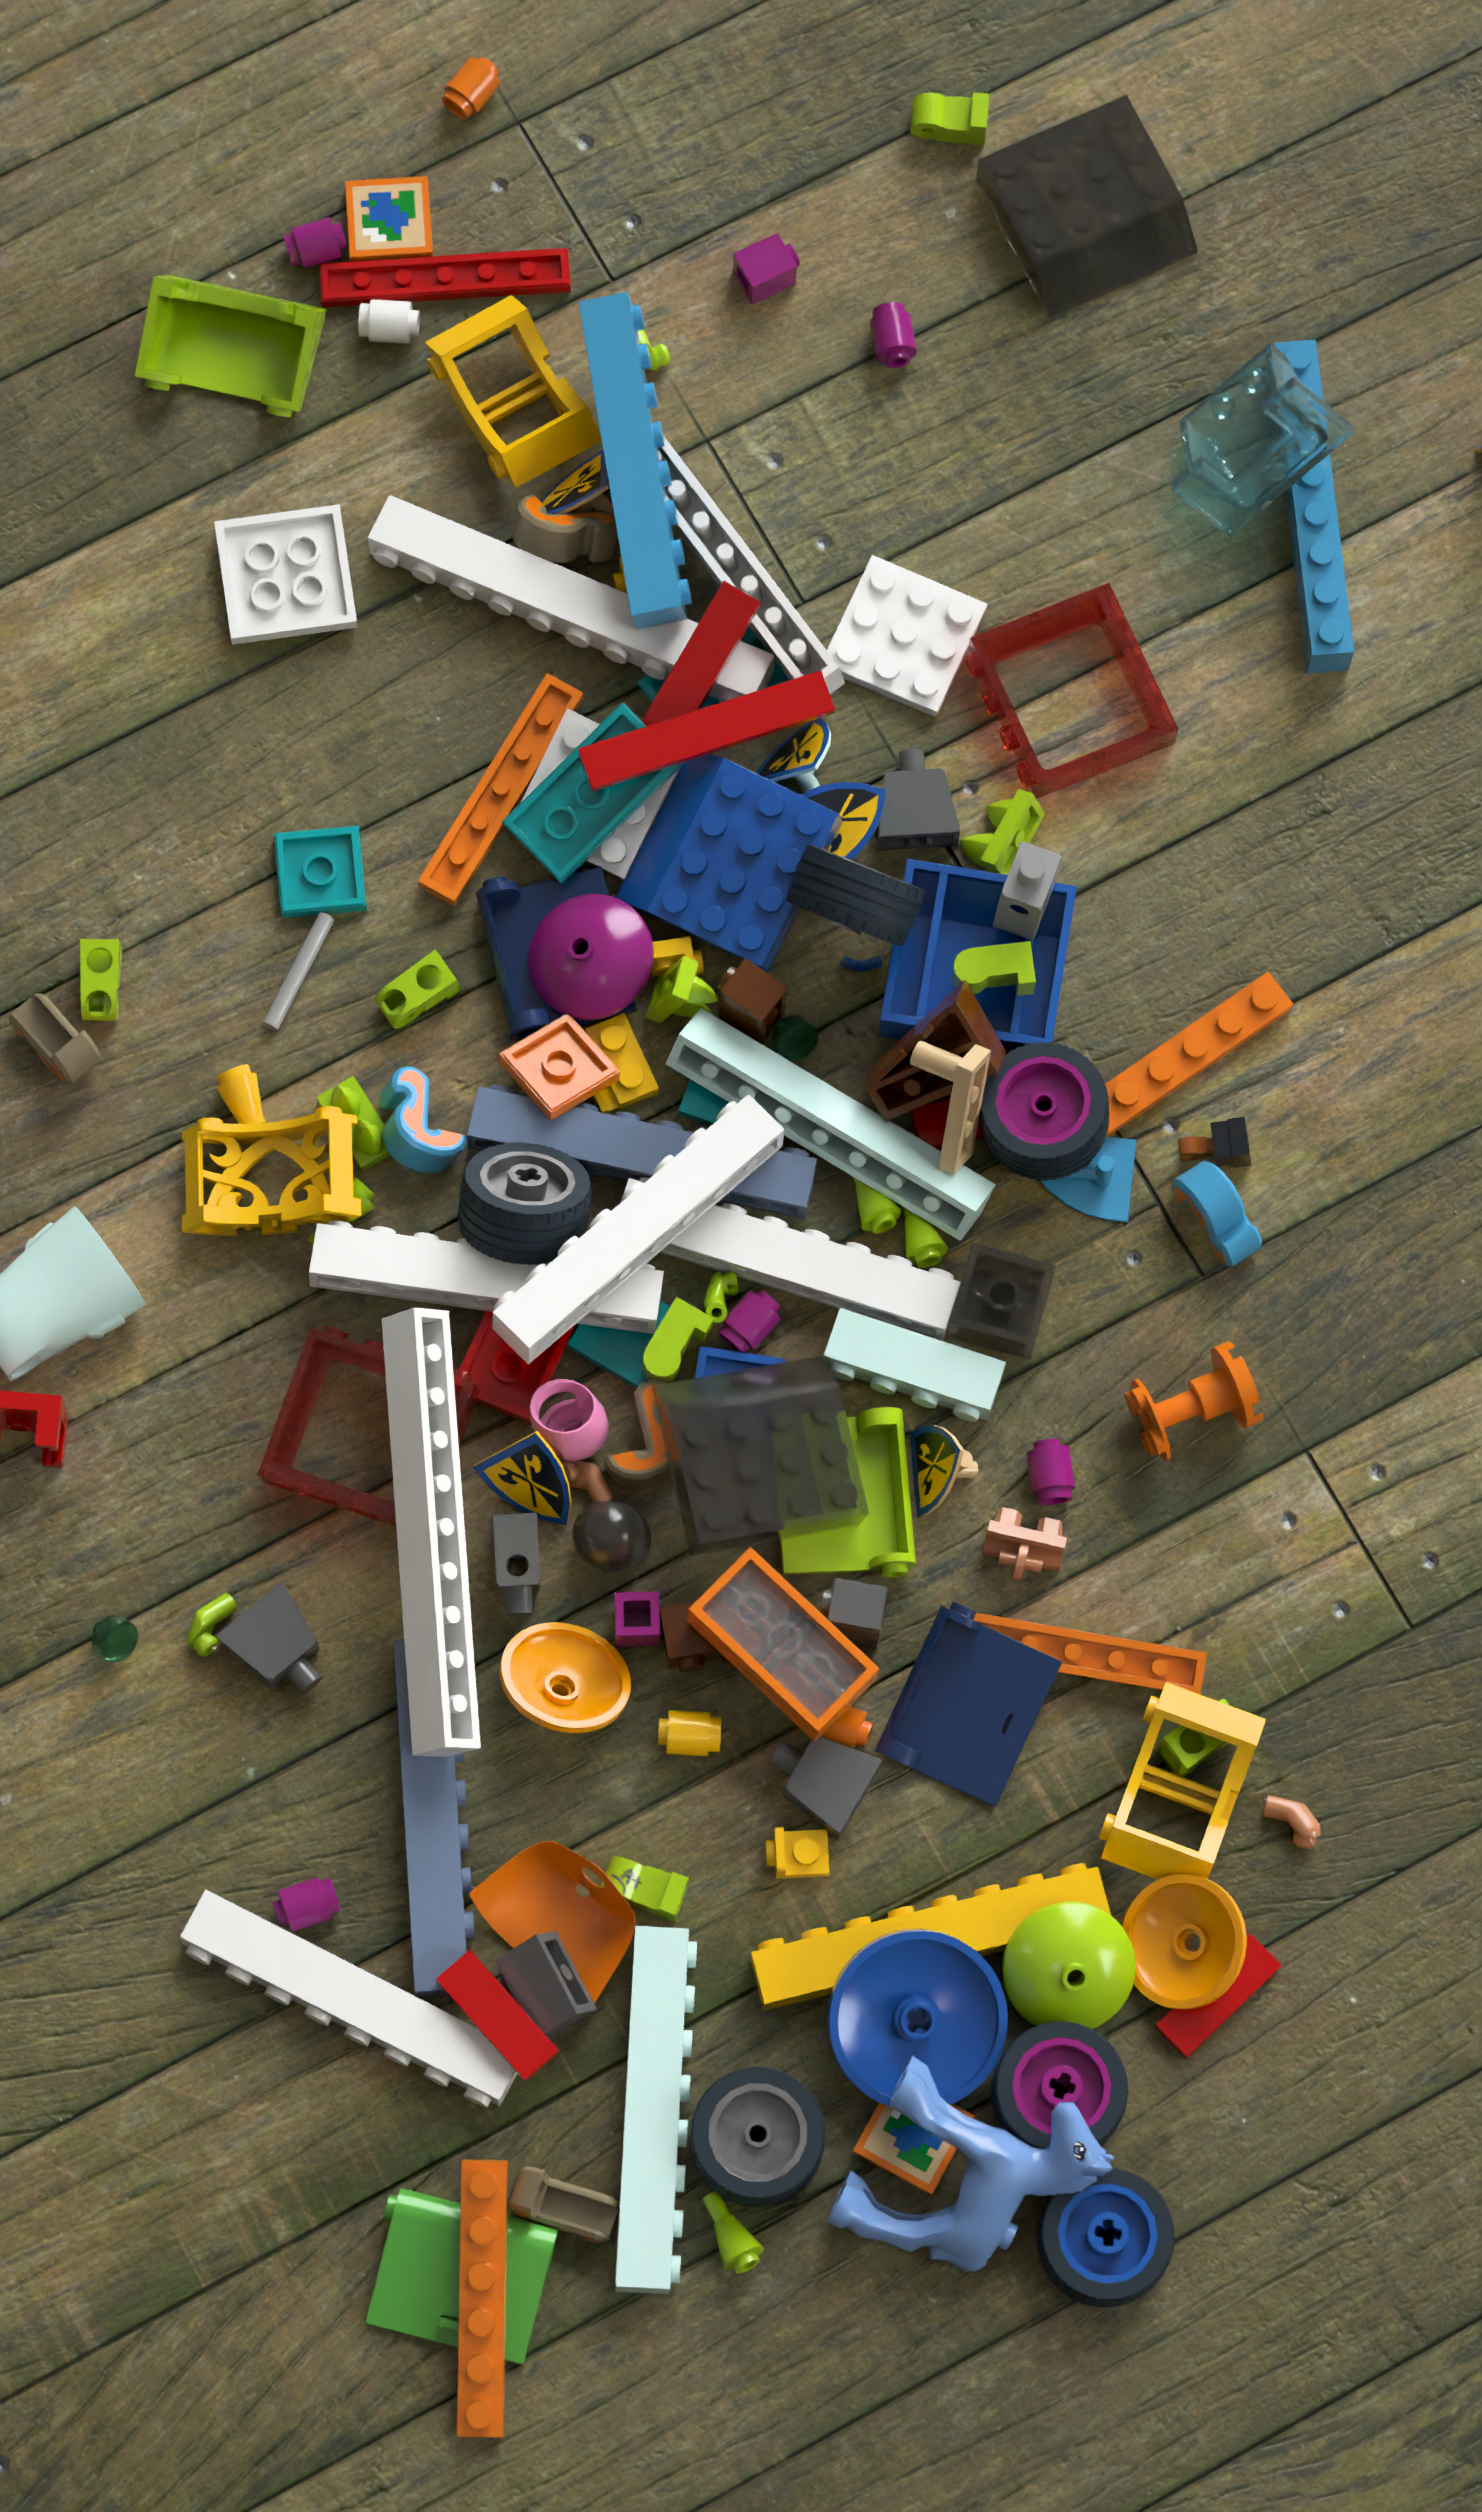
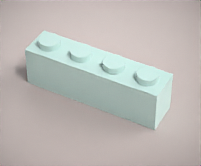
M840 1308L823 1356L822 1367L828 1368L829 1374L838 1379L853 1381L855 1377L870 1382V1387L878 1392L894 1395L895 1391L912 1396L911 1400L923 1407L936 1408L937 1405L954 1410L953 1414L960 1419L977 1422L978 1418L988 1421L1006 1362Z

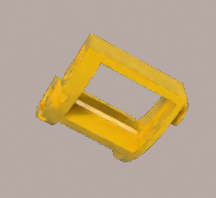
M512 295L425 342L431 355L426 361L432 375L438 382L444 381L459 411L487 453L489 466L498 479L505 476L515 488H518L602 441L588 405L577 395L565 377L557 380L550 366L545 363V360L550 358V353L541 339L528 309ZM509 328L533 374L476 404L453 358ZM546 395L560 417L506 445L491 425Z
M1165 1682L1160 1699L1151 1696L1142 1721L1150 1723L1117 1815L1107 1814L1099 1835L1100 1839L1107 1841L1101 1859L1157 1880L1176 1874H1190L1208 1879L1266 1719ZM1164 1719L1237 1746L1220 1791L1147 1764ZM1138 1788L1211 1815L1198 1851L1125 1824Z

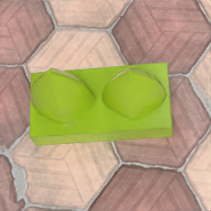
M1018 789L1013 799L999 800L986 806L988 818L997 828L994 834H974L959 840L965 854L973 862L984 867L987 872L1008 875L1020 843H1030L1045 815L1034 794Z
M683 956L656 979L645 1018L661 1024L671 1014L694 1017L700 1008L712 1014V1011L705 1004L717 1002L718 996L706 982L695 975L699 964L698 961Z
M354 1076L316 1097L320 1107H339L342 1109V1113L357 1116V1125L352 1127V1158L361 1172L390 1156L382 1139L385 1124Z

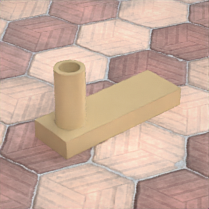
M919 1041L911 1055L910 1064L953 1082L938 1169L954 1175L973 1154L991 1050L975 1044L962 1058L926 1042Z

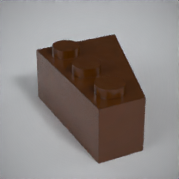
M966 980L958 985L874 1063L864 1086L885 1122L952 1093V1081L910 1064L911 1055L919 1041L926 1042L962 1058L975 1044L991 1050L986 1078L998 1073L1006 1050Z

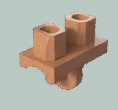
M1000 1508L995 1520L989 1521L982 1554L999 1558L998 1564L1015 1567L1012 1579L1021 1581L1024 1569L1041 1573L1042 1568L1059 1572L1067 1537L1062 1536L1061 1520L1048 1517L1039 1519L1037 1530L1020 1527L1022 1514L1017 1510Z

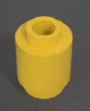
M668 1710V1719L659 1718L658 1745H666V1754L708 1756L709 1752L720 1753L721 1717H711V1712Z

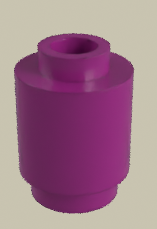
M330 217L292 228V233L283 235L293 267L303 264V267L307 268L342 257L340 249L347 247L341 224L336 223L332 225Z
M898 302L884 303L875 307L872 311L873 317L870 320V328L876 360L886 364L889 368H899L909 364L910 359L917 354L910 313L905 311V306Z
M749 1290L727 1314L725 1320L722 1321L723 1326L717 1333L736 1352L746 1353L749 1349L754 1350L780 1322L781 1317L777 1313L780 1305L763 1290L758 1294Z
M1044 1439L1033 1443L1034 1449L1026 1452L1032 1495L1037 1496L1038 1505L1050 1506L1071 1501L1073 1499L1072 1490L1075 1489V1481L1069 1446L1060 1445L1059 1439Z
M314 1877L278 1890L279 1900L272 1902L280 1928L289 1925L292 1933L332 1919L331 1914L341 1911L330 1877L322 1880Z

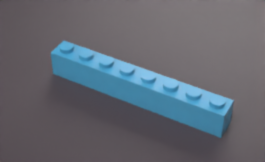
M628 292L579 301L631 616L637 629L687 620L685 605L692 604L688 580H680L678 565L685 564L681 540H674L671 526L678 525V517L674 500L667 501L665 487L671 486L672 482L667 460L660 462L658 452L659 447L665 446L661 422H653L651 411L652 408L658 407V400L654 383H647L645 370L651 369L652 365L647 343L640 344L638 331L645 330L641 306H633Z
M1316 340L1274 343L1270 359V371L1307 674L1347 671L1353 658L1354 647Z

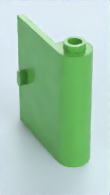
M404 2188L400 2189L398 2196L389 2195L383 2221L390 2222V2227L365 2323L458 2347L459 2322L441 2316L459 2320L461 2203ZM507 2216L505 2360L523 2365L559 2229Z

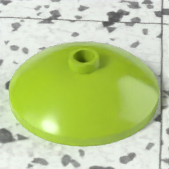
M1076 1901L1050 1904L1025 1918L1011 1935L1002 1961V1978L1006 1993L1019 2014L1034 2026L1050 2022H1073L1094 2029L1104 2024L1126 2002L1132 1990L1136 1974L1134 1949L1131 1940L1120 1923L1101 1908ZM1080 1970L1082 1972L1081 1978L1077 1982L1067 1981V1976L1071 1971Z

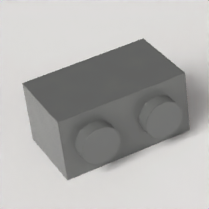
M835 1578L833 1591L824 1590L820 1613L854 1645L877 1649L888 1587Z
M557 1931L536 1934L495 1960L500 1970V1980L505 1989L513 1995L519 2006L547 2037L558 2035L597 2010Z

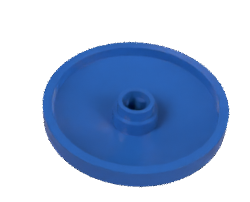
M908 1929L892 1932L873 1940L861 1948L847 1962L837 1977L831 1991L827 2010L828 2037L831 2049L840 2068L858 2089L886 2106H889L896 2084L912 2055L928 2066L940 2097L948 2105L965 2098L976 2090L994 2069L1002 2053L1008 2027V2013L1004 1992L996 1974L987 1961L973 1948L959 1939L942 1932L927 1929Z

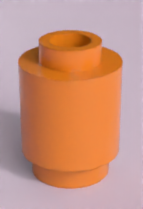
M469 57L444 87L445 93L441 97L443 104L449 111L461 119H467L470 114H477L501 85L500 79L497 76L499 74L498 68L484 57L479 59Z
M850 1706L821 1737L855 1750L858 1746L865 1749L874 1724L867 1721L868 1712Z

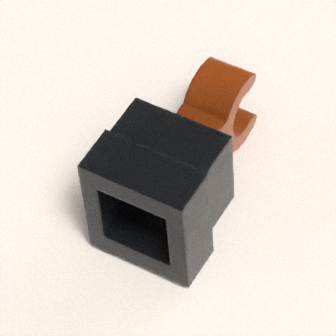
M1245 1117L1210 1123L1211 1138L1183 1137L1178 1139L1181 1162L1196 1161L1214 1154L1216 1166L1234 1164V1168L1252 1166Z

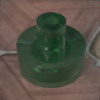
M791 1015L779 1020L772 1033L773 1046L785 1059L791 1061L800 1060L808 1056L814 1050L818 1041V1033L815 1027L801 1015Z
M120 1615L107 1616L103 1620L98 1621L93 1627L92 1647L97 1654L110 1662L125 1660L132 1654L137 1645L138 1631L136 1626Z

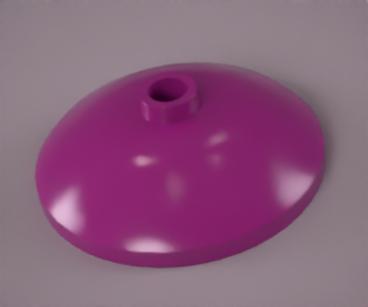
M587 894L571 898L551 910L534 932L528 952V971L533 987L540 998L561 1015L568 1014L577 1020H597L614 1015L630 1005L647 984L654 961L652 936L642 917L630 905L620 899L602 894ZM582 943H588V950L584 954L578 955V946Z

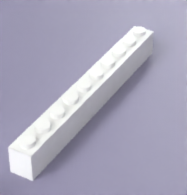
M391 495L388 496L368 536L370 554L373 555L377 562L390 568H395L396 565L411 571L412 575L420 581L433 584L436 581L448 586L455 595L463 599L471 600L474 597L488 603L492 610L506 616L511 615V613L526 619L527 623L535 629L548 632L551 629L565 635V638L570 643L578 647L586 648L589 645L603 651V654L614 662L620 664L630 662L642 667L643 672L658 680H664L665 677H668L699 624L687 619L637 629L631 616L627 593ZM740 641L709 695L718 699L721 703L766 688L774 673V655Z
M411 1308L382 1318L412 1756L449 1757L481 1748L449 1311Z

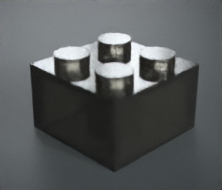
M972 1242L949 1322L947 1337L1031 1360L1056 1265Z

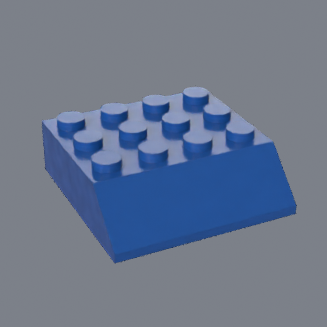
M707 754L683 763L616 898L627 903L634 910L740 962H743L746 958L768 973L801 908L786 901L788 888L791 885L793 874L796 872L797 864L801 860V855L808 844L828 851L843 820L839 813L725 758Z
M907 859L904 882L925 891L922 904L919 906V912L914 919L915 922L904 945L901 947L893 944L878 1036L901 1039L956 988L952 981L953 966L957 955L963 950L1031 941L1036 978L1034 994L1016 996L1015 985L986 987L982 992L974 996L1005 1048V1054L1025 1044L1052 1042L1077 886L1055 883L1038 930L1032 941L993 927L999 898L1008 875ZM1010 905V907L1018 913H1028V911L1021 906Z

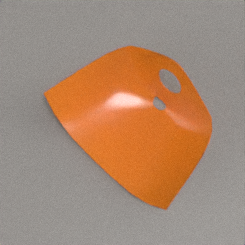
M554 1841L540 1842L523 1850L469 1893L479 1913L491 1928L513 1949L536 1934L557 1931L594 2003L618 1967L634 1935L636 1926L635 1913L607 1874L590 1860ZM583 1868H587L597 1874L603 1881L604 1887L597 1886L590 1881L584 1874ZM577 1884H581L590 1894L586 1897L579 1895L576 1891Z

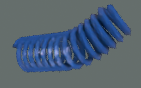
M879 955L878 957H873V962L870 957L869 959L867 958V963L866 959H864L863 963L862 959L861 961H856L845 956L839 966L842 965V967L847 968V970L850 969V971L854 967V972H856V969L858 972H860V969L863 972L870 969H878V967L881 968L882 960Z

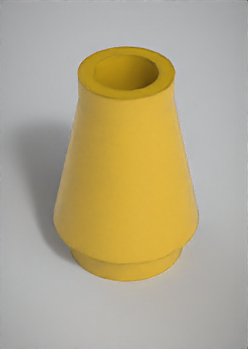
M248 1064L234 1067L216 1076L219 1083L216 1089L239 1124L266 1123L262 1112L257 1074L251 1073Z

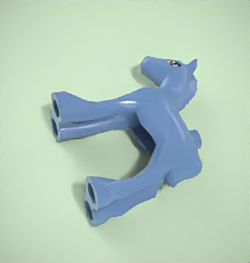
M912 2055L896 2084L889 2107L902 2113L930 2134L954 2146L969 2159L970 2162L964 2171L956 2204L923 2215L899 2213L877 2202L865 2181L850 2170L831 2206L832 2210L826 2223L838 2228H848L862 2238L885 2241L908 2252L921 2247H929V2260L949 2262L965 2272H975L987 2265L986 2261L992 2256L997 2246L1004 2250L1008 2249L1018 2229V2226L1013 2224L1011 2220L1025 2195L1055 2196L1057 2193L1062 2195L1063 2193L1074 2194V2192L1083 2191L1084 2188L1097 2181V2176H1103L1112 2170V2166L1109 2163L1114 2157L1106 2154V2150L1099 2146L1074 2102H1060L1051 2111L1050 2146L1047 2149L1030 2147L1006 2130L969 2118L948 2105L940 2097L928 2066Z

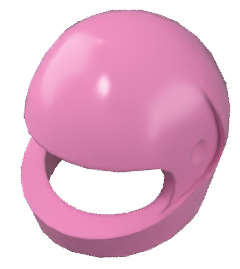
M555 1379L540 1386L531 1398L529 1416L532 1427L540 1433L557 1457L563 1461L577 1462L593 1456L603 1447L609 1431V1422L603 1405L587 1387L573 1380ZM559 1392H571L576 1395L575 1399L564 1400L553 1405L539 1420L540 1408L549 1396Z

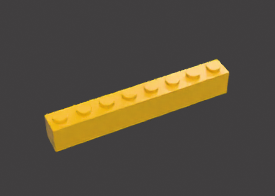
M1085 1863L1074 1864L1060 1869L1061 1876L1045 1880L1042 1874L1026 1876L1017 1880L1018 1886L1000 1890L998 1884L985 1886L974 1891L975 1897L957 1901L956 1895L941 1897L930 1902L931 1908L915 1912L913 1906L900 1907L887 1912V1919L871 1922L868 1916L845 1922V1929L828 1933L826 1927L815 1928L801 1933L802 1940L786 1944L783 1938L761 1942L757 1945L758 1950L751 1952L750 1960L763 2011L831 1995L835 1981L847 1962L865 1945L892 1932L908 1929H927L942 1932L959 1939L984 1957L1004 1952L1011 1935L1019 1924L1033 1912L1050 1904L1066 1901L1083 1902L1101 1908L1111 1915L1098 1866L1087 1869Z

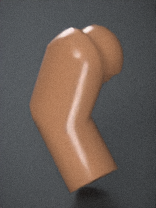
M582 1460L577 1462H561L569 1481V1486L587 1490L596 1509L604 1508L616 1500L605 1477L596 1464Z
M1267 1795L1263 1817L1288 1822L1295 1831L1293 1836L1294 1844L1303 1849L1313 1848L1316 1845L1317 1837L1321 1835V1827L1308 1807L1301 1802Z

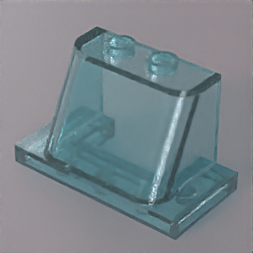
M1269 343L1180 420L1186 469L1171 481L1172 490L1228 536L1232 537L1353 434L1352 424L1304 386L1297 377L1287 356Z

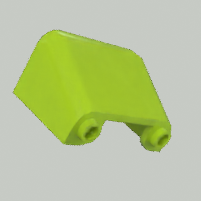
M176 276L153 277L135 377L146 379L144 386L169 391L170 384H184L258 400L260 403L268 405L267 413L291 417L292 411L299 412L302 408L323 329L326 309Z

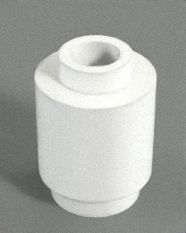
M371 299L370 304H360L359 337H369L370 342L409 344L411 335L418 336L420 313L419 310H412V302Z

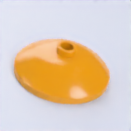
M542 1623L522 1630L507 1644L500 1662V1681L506 1696L514 1707L531 1721L559 1732L586 1733L609 1725L624 1710L631 1691V1678L628 1667L616 1648L595 1632L569 1623Z
M1176 1874L1163 1877L1144 1888L1131 1903L1125 1915L1122 1927L1131 1940L1136 1960L1134 1985L1151 2001L1174 2009L1199 2008L1221 1997L1232 1986L1239 1975L1246 1954V1928L1237 1904L1229 1893L1217 1883L1207 1878L1190 1874ZM1197 1935L1200 1938L1201 1944L1199 1949L1195 1951L1192 1947V1940Z

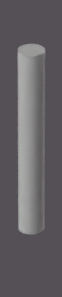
M323 912L318 914L262 1023L268 1029L278 1031L335 921L330 915Z

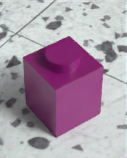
M778 233L733 253V272L752 305L796 284L797 267L800 266L799 258L790 243L785 245Z
M659 1591L614 1593L615 1647L660 1646Z

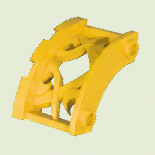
M326 1106L317 1108L316 1113L307 1116L269 1123L227 1124L223 1123L219 1118H202L197 1120V1124L182 1131V1141H185L186 1214L182 1215V1232L237 1236L238 1228L252 1230V1227H262V1235H276L299 1232V1225H306L307 1222L327 1224V1222L333 1220L347 1222L360 1217L361 1199L353 1197L352 1127L357 1125V1116L342 1113V1109L339 1107ZM328 1135L329 1145L325 1143L320 1148L316 1147L319 1137ZM302 1140L301 1147L293 1141ZM204 1143L226 1146L227 1151L223 1156L217 1157L210 1154L211 1159L219 1167L225 1169L222 1174L203 1170ZM240 1145H251V1146L248 1147V1148L243 1152V1149H242V1147H241ZM276 1150L295 1161L305 1172L295 1177L286 1186L280 1197L279 1205L270 1206L266 1195L256 1185L242 1178L257 1162ZM329 1151V1160L318 1165L317 1162L321 1161ZM328 1173L330 1177V1184L325 1176ZM203 1179L215 1183L207 1205H204ZM303 1187L308 1192V1197L306 1200L296 1202L295 1195ZM240 1189L251 1193L254 1197L253 1203L249 1207H239V1201L244 1196L239 1192H234V1190Z

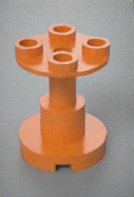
M1231 1341L1211 1348L1214 1371L1189 1380V1390L1154 1404L1143 1383L1138 1378L1131 1381L1132 1390L1125 1392L1124 1398L1133 1417L1139 1415L1146 1431L1141 1433L1140 1436L1150 1458L1159 1455L1163 1461L1170 1460V1445L1165 1428L1196 1415H1200L1203 1421H1207L1231 1411L1237 1422L1244 1429L1263 1421V1412L1254 1415L1252 1405L1259 1403L1260 1399L1253 1378L1242 1356L1233 1359L1229 1353V1350L1235 1348Z

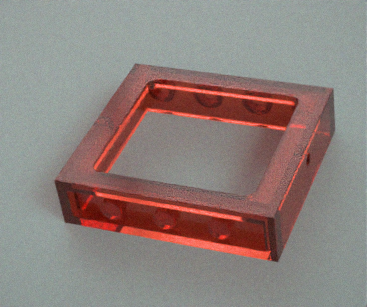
M1110 583L970 638L968 654L965 655L967 668L973 678H980L985 691H982L985 707L990 715H997L1002 725L999 728L1001 741L1007 752L1014 751L1019 762L1016 765L1019 780L1025 789L1031 788L1036 799L1175 744L1178 727ZM1091 625H1098L1105 633L1148 724V729L1145 732L1055 768L1044 769L1041 767L998 676L995 665L998 662Z
M324 1326L323 1332L310 1328L257 1476L265 1484L396 1527L395 1502L292 1469L324 1377L332 1362L338 1361L386 1377L384 1345L382 1343L365 1339L364 1345L348 1340V1333L331 1326ZM453 1367L458 1444L460 1447L480 1389L476 1382L471 1380V1373Z

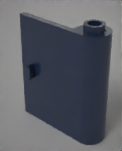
M602 866L574 873L563 884L555 878L519 888L517 883L507 881L506 877H494L482 883L483 887L476 892L504 1015L512 1040H523L563 1016L549 1007L533 987L528 971L529 946L540 922L559 904L571 898L587 894L609 896ZM582 943L578 946V955L584 954L588 950V943ZM634 1000L626 1008L609 1017L597 1020H574L579 1026L610 1019L623 1013L637 1012V1007Z
M953 1601L949 1609L944 1606L940 1607L874 1751L996 1807L1062 1661L974 1621L976 1611Z

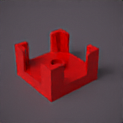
M0 1390V1439L2 1429L18 1432L33 1431L35 1432V1445L43 1448L42 1465L45 1467L63 1468L69 1416L62 1396Z

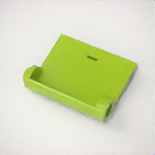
M894 1407L873 1408L860 1412L857 1417L771 1419L772 1456L782 1575L881 1571L882 1577L886 1578L908 1575V1568L916 1565L902 1409ZM799 1488L801 1489V1494H802V1506H801V1499H800V1491H799Z

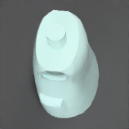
M73 1206L55 1223L50 1222L33 1238H30L26 1244L25 1251L0 1274V1369L9 1381L21 1377L44 1360L87 1337L90 1339L103 1338L106 1333L124 1324L125 1318L146 1306L141 1294L125 1270L76 1206Z

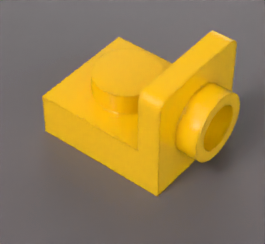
M690 936L653 942L654 961L651 971L652 975L661 976L683 956L698 961L699 964L695 975H704L701 950L692 949Z
M784 1827L774 1828V1840H766L767 1867L775 1866L776 1879L829 1877L827 1829L784 1831Z

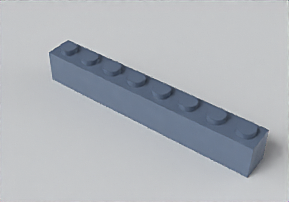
M490 1085L489 1089L478 1086L467 1133L468 1148L477 1150L488 1149V1147L504 1143L522 1142L545 1145L572 1156L584 1166V1169L589 1174L628 1182L629 1178L637 1181L642 1177L651 1178L659 1162L668 1155H673L674 1157L686 1148L685 1143L694 1132L685 1131L680 1124L671 1121H659L658 1124L643 1122L639 1116L629 1112H616L615 1115L598 1112L599 1109L586 1103H580L550 1121L530 1097L516 1095L514 1090L506 1086ZM785 1148L784 1151L778 1150L720 1201L805 1219L816 1172L817 1158L810 1157L808 1152L798 1148Z
M404 1639L394 1640L415 1996L419 1999L449 1997L436 1982V1978L467 1952L466 1939L475 1938L473 1911L464 1912L463 1894H469L472 1891L470 1867L462 1868L461 1850H469L468 1823L459 1824L458 1807L467 1806L465 1779L456 1780L455 1763L464 1762L463 1753L449 1757L412 1756Z

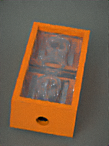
M751 1547L688 1609L687 1622L814 1742L877 1679L880 1668Z

